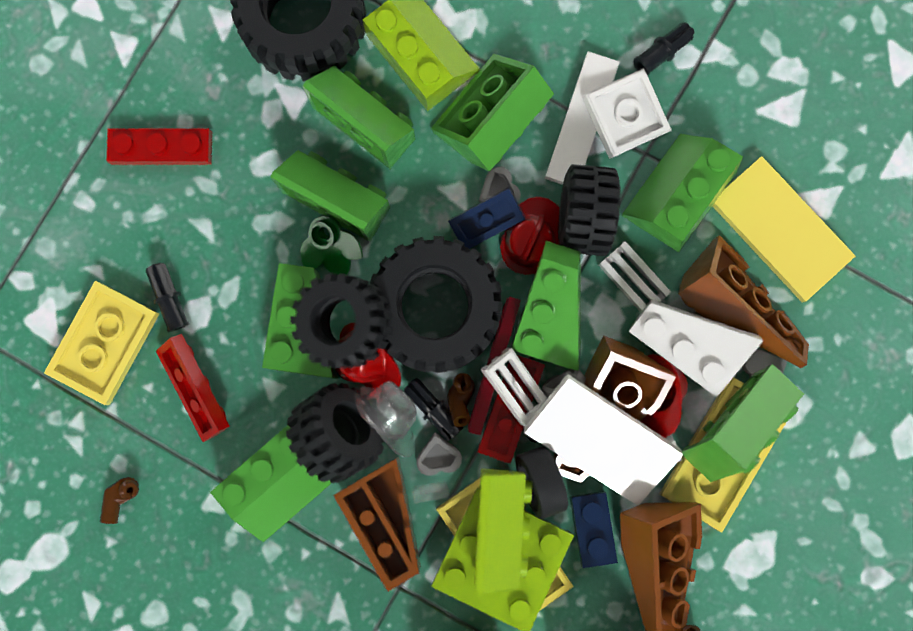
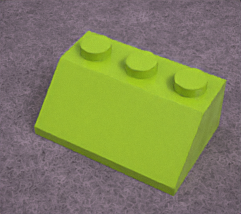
M387 0L362 19L366 36L427 111L480 70L424 0Z
M481 469L474 573L475 593L483 594L517 589L520 587V577H527L528 555H523L521 552L522 540H529L530 518L523 516L524 503H531L532 482L526 480L524 471Z

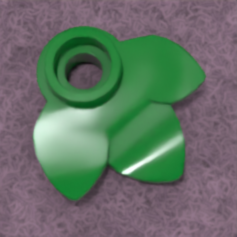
M328 215L319 216L312 221L308 232L309 237L302 242L300 249L304 267L315 269L323 264L331 274L348 275L351 270V260H358L363 257L358 239L353 234L342 230L339 222ZM324 227L328 229L331 237L325 234Z

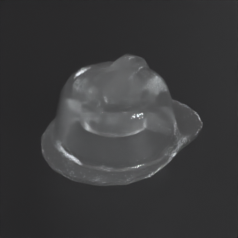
M390 381L375 389L361 387L355 396L356 407L361 416L378 432L396 454L401 457H410L415 449L411 426L414 424L417 415L412 399L404 390Z

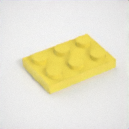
M95 281L44 374L103 405H110L160 313Z

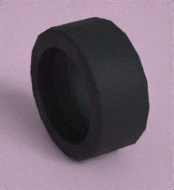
M542 446L517 455L515 461L517 471H524L526 480L532 482V496L529 505L534 514L539 519H545L566 511L569 505L566 487L551 453Z

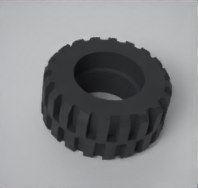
M230 0L233 6L231 11L233 23L252 57L257 63H262L264 68L275 75L280 71L284 79L294 80L295 75H300L302 80L306 81L312 78L314 74L322 73L337 65L339 69L343 68L348 63L347 54L355 56L360 48L358 39H363L365 35L362 20L366 17L364 0H330L331 8L325 20L315 29L302 34L283 33L271 26V13L279 0Z
M434 236L432 240H424L423 237L413 239L414 243L404 246V244L396 247L394 249L395 253L391 257L385 256L379 263V271L377 274L373 273L370 280L371 285H376L381 290L379 296L387 297L390 304L385 306V310L392 311L393 319L387 320V326L393 327L392 335L385 334L384 340L389 342L385 350L400 363L418 371L441 373L459 369L480 356L496 334L503 306L500 283L496 280L494 276L495 271L490 263L486 264L481 258L482 254L474 248L470 250L465 247L464 242L454 239L453 242L444 240V236ZM439 273L450 276L462 286L468 299V312L463 324L454 333L446 337L427 338L421 336L408 326L403 316L402 301L405 291L414 280L426 274Z

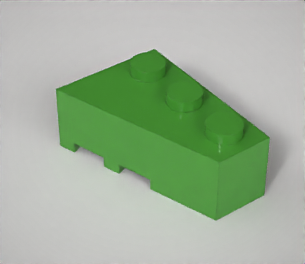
M546 241L516 328L512 344L513 351L579 371L581 355V251Z
M279 263L262 368L338 379L334 368L323 367L321 363H313L308 359L310 353H301L298 349L301 341L294 340L291 333L296 330V324H290V316H296L297 309L292 308L294 301H301L303 297L299 292L304 287L312 288L310 281L320 278V273L314 268Z
M773 364L755 372L725 404L727 408L715 423L709 421L702 428L706 434L701 441L691 446L687 445L682 450L683 456L710 482L740 472L747 474L759 463L760 458L757 455L761 450L770 446L778 438L780 433L777 429L780 425L789 421L797 413L799 408L796 404L804 393Z

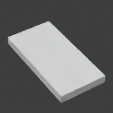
M569 374L564 377L524 427L525 434L637 506L683 456L679 447Z

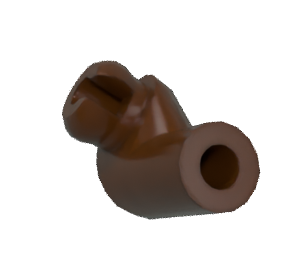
M459 373L454 377L453 385L447 395L453 423L458 427L466 426L470 422L467 406L475 391V384L467 373Z
M121 478L106 488L103 495L100 523H118L120 505L136 497L139 492V484L134 478Z

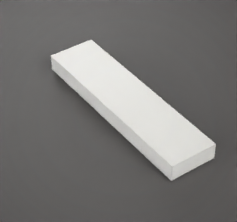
M589 51L587 52L545 179L563 185L566 172L571 164H586L597 130L582 96L612 83L620 63L619 61Z

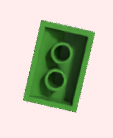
M493 54L431 127V130L470 163L491 171L500 162L503 155L516 139L523 134L536 115L544 109L554 93L535 66Z
M333 66L306 80L302 87L312 108L389 169L393 167L415 140V132L412 128L413 122L401 112H397L395 115L386 107L387 102L376 92L371 91L369 94L360 87L361 82L351 72L345 70L342 73Z
M680 134L624 210L622 216L672 249L680 252L738 171L743 156L713 138Z
M297 150L273 171L270 178L284 194L321 215L335 218L342 227L371 242L390 209L389 202L385 199L387 196L385 192L371 184L367 188L355 182L357 177L343 168H339L338 171L326 166L328 163L326 159L312 151L306 155Z
M288 425L210 491L211 495L233 521L262 542H265L331 484L330 480L327 482L319 481L317 475L310 476L306 473L307 468L304 465L300 467L296 462L298 457L295 453H291L289 445L292 443L291 440L287 439L286 431L290 429Z

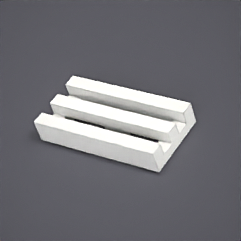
M626 241L598 265L640 312L644 310L647 304L642 301L610 265L611 262L614 261L650 301L652 299L661 302L671 293ZM622 253L648 280V282L657 290L659 294L655 295L654 292L645 284V282L636 274V272L626 263V261L620 256Z
M506 348L502 351V355L492 359V363L485 365L481 368V371L519 424L526 426L547 400V397L513 349ZM507 361H509L538 402L535 407L505 366ZM496 370L500 372L528 412L527 414L523 412L495 372Z

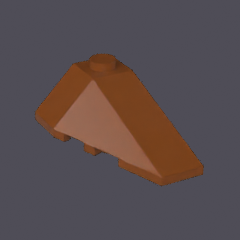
M720 235L714 238L683 275L678 291L682 301L704 318L759 335L763 339L759 347L799 368L805 367L808 359V342L784 311L774 310L767 296L769 291L765 286L761 284L757 287L745 272L749 268L745 260Z
M603 335L584 375L586 378L584 385L640 422L646 415H652L660 408L676 375L635 347ZM554 454L553 458L563 477L582 483L589 476L588 473L560 455Z
M697 502L643 503L620 512L622 549L645 631H682L687 625L690 608L689 603L685 601L687 586L689 582H694L696 570L691 568L694 549H700L702 541L701 504Z

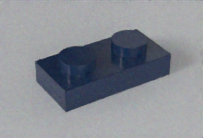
M508 187L452 217L448 222L458 240L464 242V246L470 249L525 220L526 217L513 192Z
M601 491L570 496L581 567L589 568L618 563L606 492Z

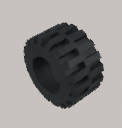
M571 164L566 172L561 192L558 220L559 245L581 251V254L606 256L609 253L617 232L621 200L620 179L615 168Z
M326 274L324 279L315 278L310 281L312 288L304 287L299 292L303 298L301 301H294L292 308L297 309L296 316H290V324H296V330L291 332L293 339L301 341V344L298 346L300 352L310 353L308 356L310 361L321 363V366L328 368H353L367 364L366 360L376 359L379 356L377 349H385L389 343L384 340L385 334L392 335L393 327L387 326V320L393 319L392 311L385 310V306L390 304L387 297L379 296L381 290L376 285L369 284V281L344 274ZM346 300L354 310L356 322L351 336L343 343H340L331 332L330 317L334 308Z
M331 383L299 403L291 411L292 415L288 417L287 425L290 429L286 431L287 439L291 440L292 443L289 445L291 453H295L298 457L296 462L300 467L304 465L307 468L306 473L312 477L317 475L319 481L327 482L330 480L331 483L344 481L375 463L379 459L378 456L383 452L384 447L381 443L385 442V434L382 432V428H384L383 422L377 415L379 412L376 407H372L370 404L371 400L366 395L362 396L357 388L353 387L350 389L348 384L340 383L339 385Z

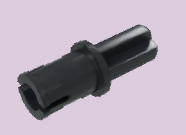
M683 22L664 37H657L650 48L634 58L633 64L636 70L639 71L644 68L648 76L663 62L673 60L675 53L693 40V34L695 33L693 27Z
M157 263L146 268V274L156 298L153 300V303L158 304L167 332L187 327L189 322L185 317L178 298L181 296V293L179 291L176 292L166 265L164 263Z
M420 379L412 380L405 387L404 392L424 413L422 418L424 420L428 419L447 442L464 428V426L458 427L454 425L451 413L443 405L445 401L443 399L439 401Z

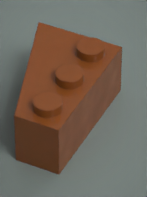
M398 456L333 495L387 592L419 574L421 568Z

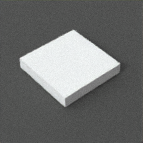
M644 68L582 96L609 159L671 131Z

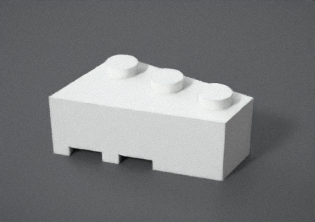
M652 299L629 329L631 334L715 397L721 393L763 342V339L757 334L746 332Z

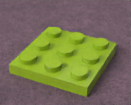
M477 487L431 587L518 630L530 631L574 534L544 519H539L536 515L524 510L523 517L530 518L529 540H522L521 552L523 555H528L527 577H520V587L517 589L483 594L475 593L474 573L480 489Z

